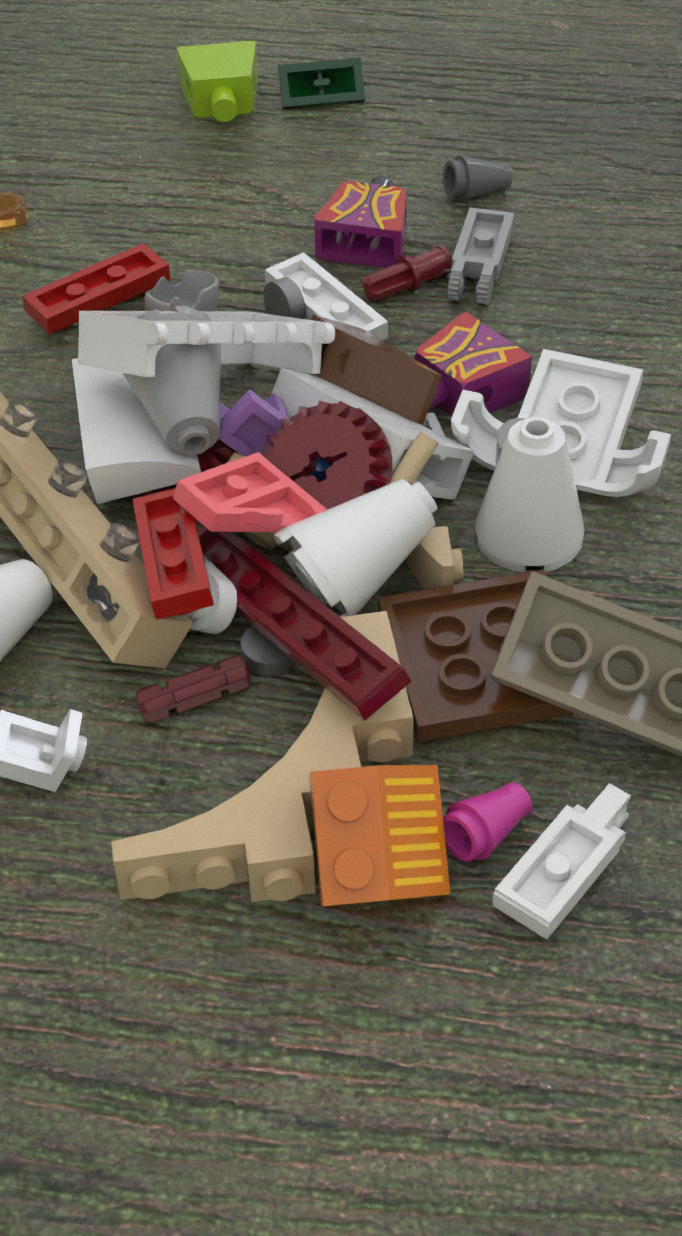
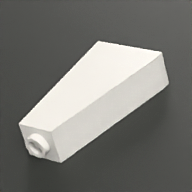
M284 368L280 369L272 394H276L283 400L288 418L299 413V406L310 408L318 405L319 400L337 404L339 401H342L352 407L360 408L378 423L388 439L392 454V474L419 432H423L433 438L439 444L412 485L420 482L432 497L456 499L474 453L472 449L330 383L317 375Z

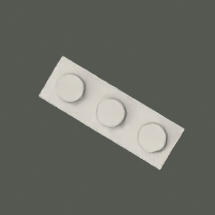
M304 252L265 269L266 284L283 277H287L297 284L304 298V318L306 320H311L314 314L362 328L381 340L388 338V321Z

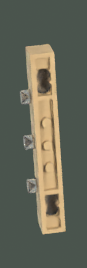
M0 392L1 519L45 573L49 581L113 663L166 669L193 622L186 614L156 620L150 601L144 563L135 554L140 544L139 535L125 525L109 523L82 490L88 478L86 472L69 461H58L32 430L38 419L37 414L21 403L9 402Z

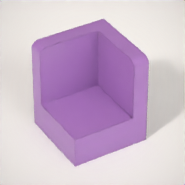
M249 389L231 409L220 402V435L218 439L245 457L257 452L263 454L268 445L266 435L275 434L281 427V418H288L283 400L276 394H272L265 401Z

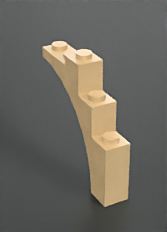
M387 611L341 617L400 664ZM406 687L366 721H363L325 688L307 727L284 757L251 786L210 811L163 830L111 841L120 900L138 897L153 899L166 893L200 888L220 889L229 884L247 881L249 883L251 902L264 900L287 901L298 895L315 893L314 856L309 834L310 830H314L309 782L310 772L361 767L362 763L389 762L397 758L413 756V714Z

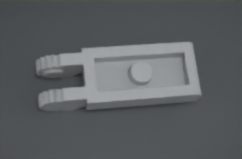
M469 208L452 257L447 292L449 300L458 301L464 290L465 277L479 280L476 286L477 303L489 304L494 280L498 281L514 230L515 213Z

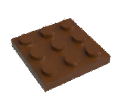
M544 570L534 571L546 576ZM531 572L378 597V612L387 611L400 665L405 668L411 680V683L406 686L418 742L575 714L490 679L505 634Z

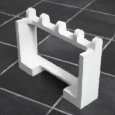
M79 311L78 364L141 377H155V359L157 352L162 346L166 344L205 345L221 343V364L254 363L304 373L320 374L322 344L333 342L335 329L331 323L257 312L201 311L212 321H149L137 319L148 311ZM158 311L159 315L177 313L176 311Z

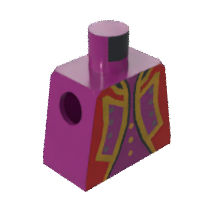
M376 177L370 183L343 182L314 219L316 259L379 268L395 265L397 258L404 255L407 225V191L402 187H395L392 181L385 177Z
M467 312L456 317L422 344L415 353V360L442 375L436 389L435 399L429 410L437 406L451 417L463 390L482 394L485 408L491 413L524 399L530 386L532 356Z

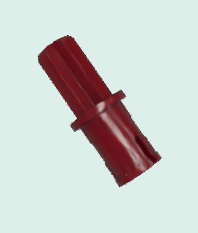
M443 245L436 246L412 257L400 256L397 258L395 265L363 277L362 287L368 300H380L405 289L411 293L415 292L421 284L450 274L452 257Z

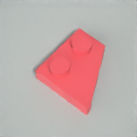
M259 452L178 480L173 499L211 532H278L284 527L327 510Z

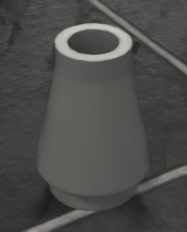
M459 155L454 160L447 161L443 169L445 193L448 197H456L459 201L497 190L509 189L512 184V169L508 162H494Z

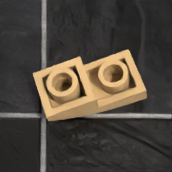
M447 526L433 527L405 559L411 572L425 590L454 585V582H463L461 548L451 549Z

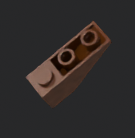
M313 314L311 320L331 323L335 329L333 342L322 344L320 374L315 375L419 424L424 423L429 407L435 399L441 374L362 328Z

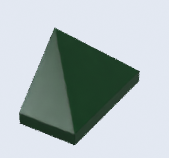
M361 57L284 64L277 67L282 109L365 101Z

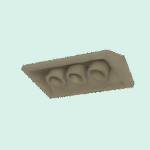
M531 571L505 634L490 679L682 756V631Z

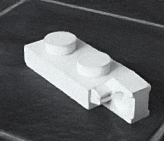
M609 783L588 809L578 804L573 808L566 805L495 888L492 906L543 938L548 939L619 852L626 832L620 828L628 818L629 813L626 812L627 803L631 799V795Z

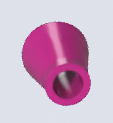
M510 782L499 789L451 804L446 811V816L443 817L446 848L456 858L466 862L473 859L484 860L488 858L515 826L532 812V801L528 792L520 784Z

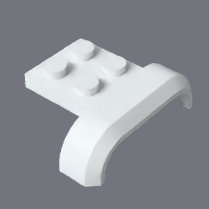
M543 349L518 418L543 417L562 428L566 437L577 490L610 497L628 496L648 490L656 484L660 477L671 441V434L650 431L647 443L644 446L634 450H620L642 384L643 369ZM463 390L451 418L453 435L458 443L474 451L472 459L488 469L495 470L497 432L504 423L494 418L487 411L482 394Z

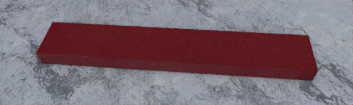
M205 526L198 530L203 555L233 583L236 589V612L363 721H366L411 683L404 667L234 532H211Z

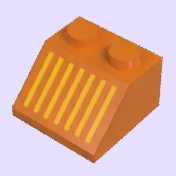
M377 765L310 772L309 782L321 907L450 895L438 765Z

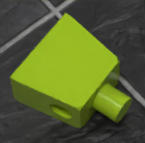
M255 40L177 47L180 87L195 117H215L221 122H228L234 119L236 115L249 114L254 111L258 84Z

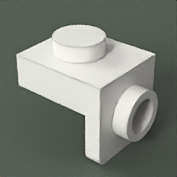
M69 709L60 727H56L1 710L0 776L56 792L68 770L77 772L84 758L87 737L79 735L82 712Z

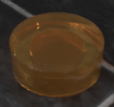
M0 192V231L19 228L28 219L25 199L14 192Z

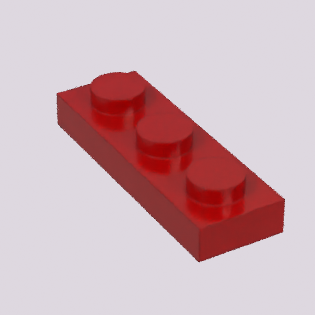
M142 243L22 295L24 309L48 334H51L58 330L66 329L78 322L79 311H106L116 304L150 291L156 286L161 277H165L167 282L170 281L169 264Z
M176 488L133 499L150 601L156 620L174 615L189 614L195 610L214 605L196 519L173 499Z

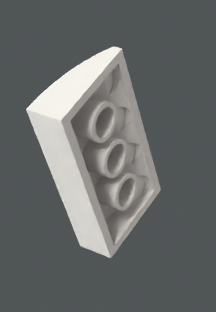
M78 358L72 359L85 469L97 504L175 485L178 480L201 473L198 455L178 454L168 447L122 372L78 364Z

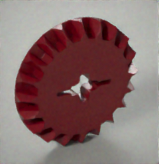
M319 400L318 405L310 408L299 406V413L291 418H281V427L275 434L266 435L268 445L261 455L327 510L386 486L391 482L392 454L388 439L382 428L363 410L352 407L342 401H339L337 404ZM321 457L326 462L333 463L332 466L326 469L327 478L324 481H320L315 476H310V473L317 469L316 460Z

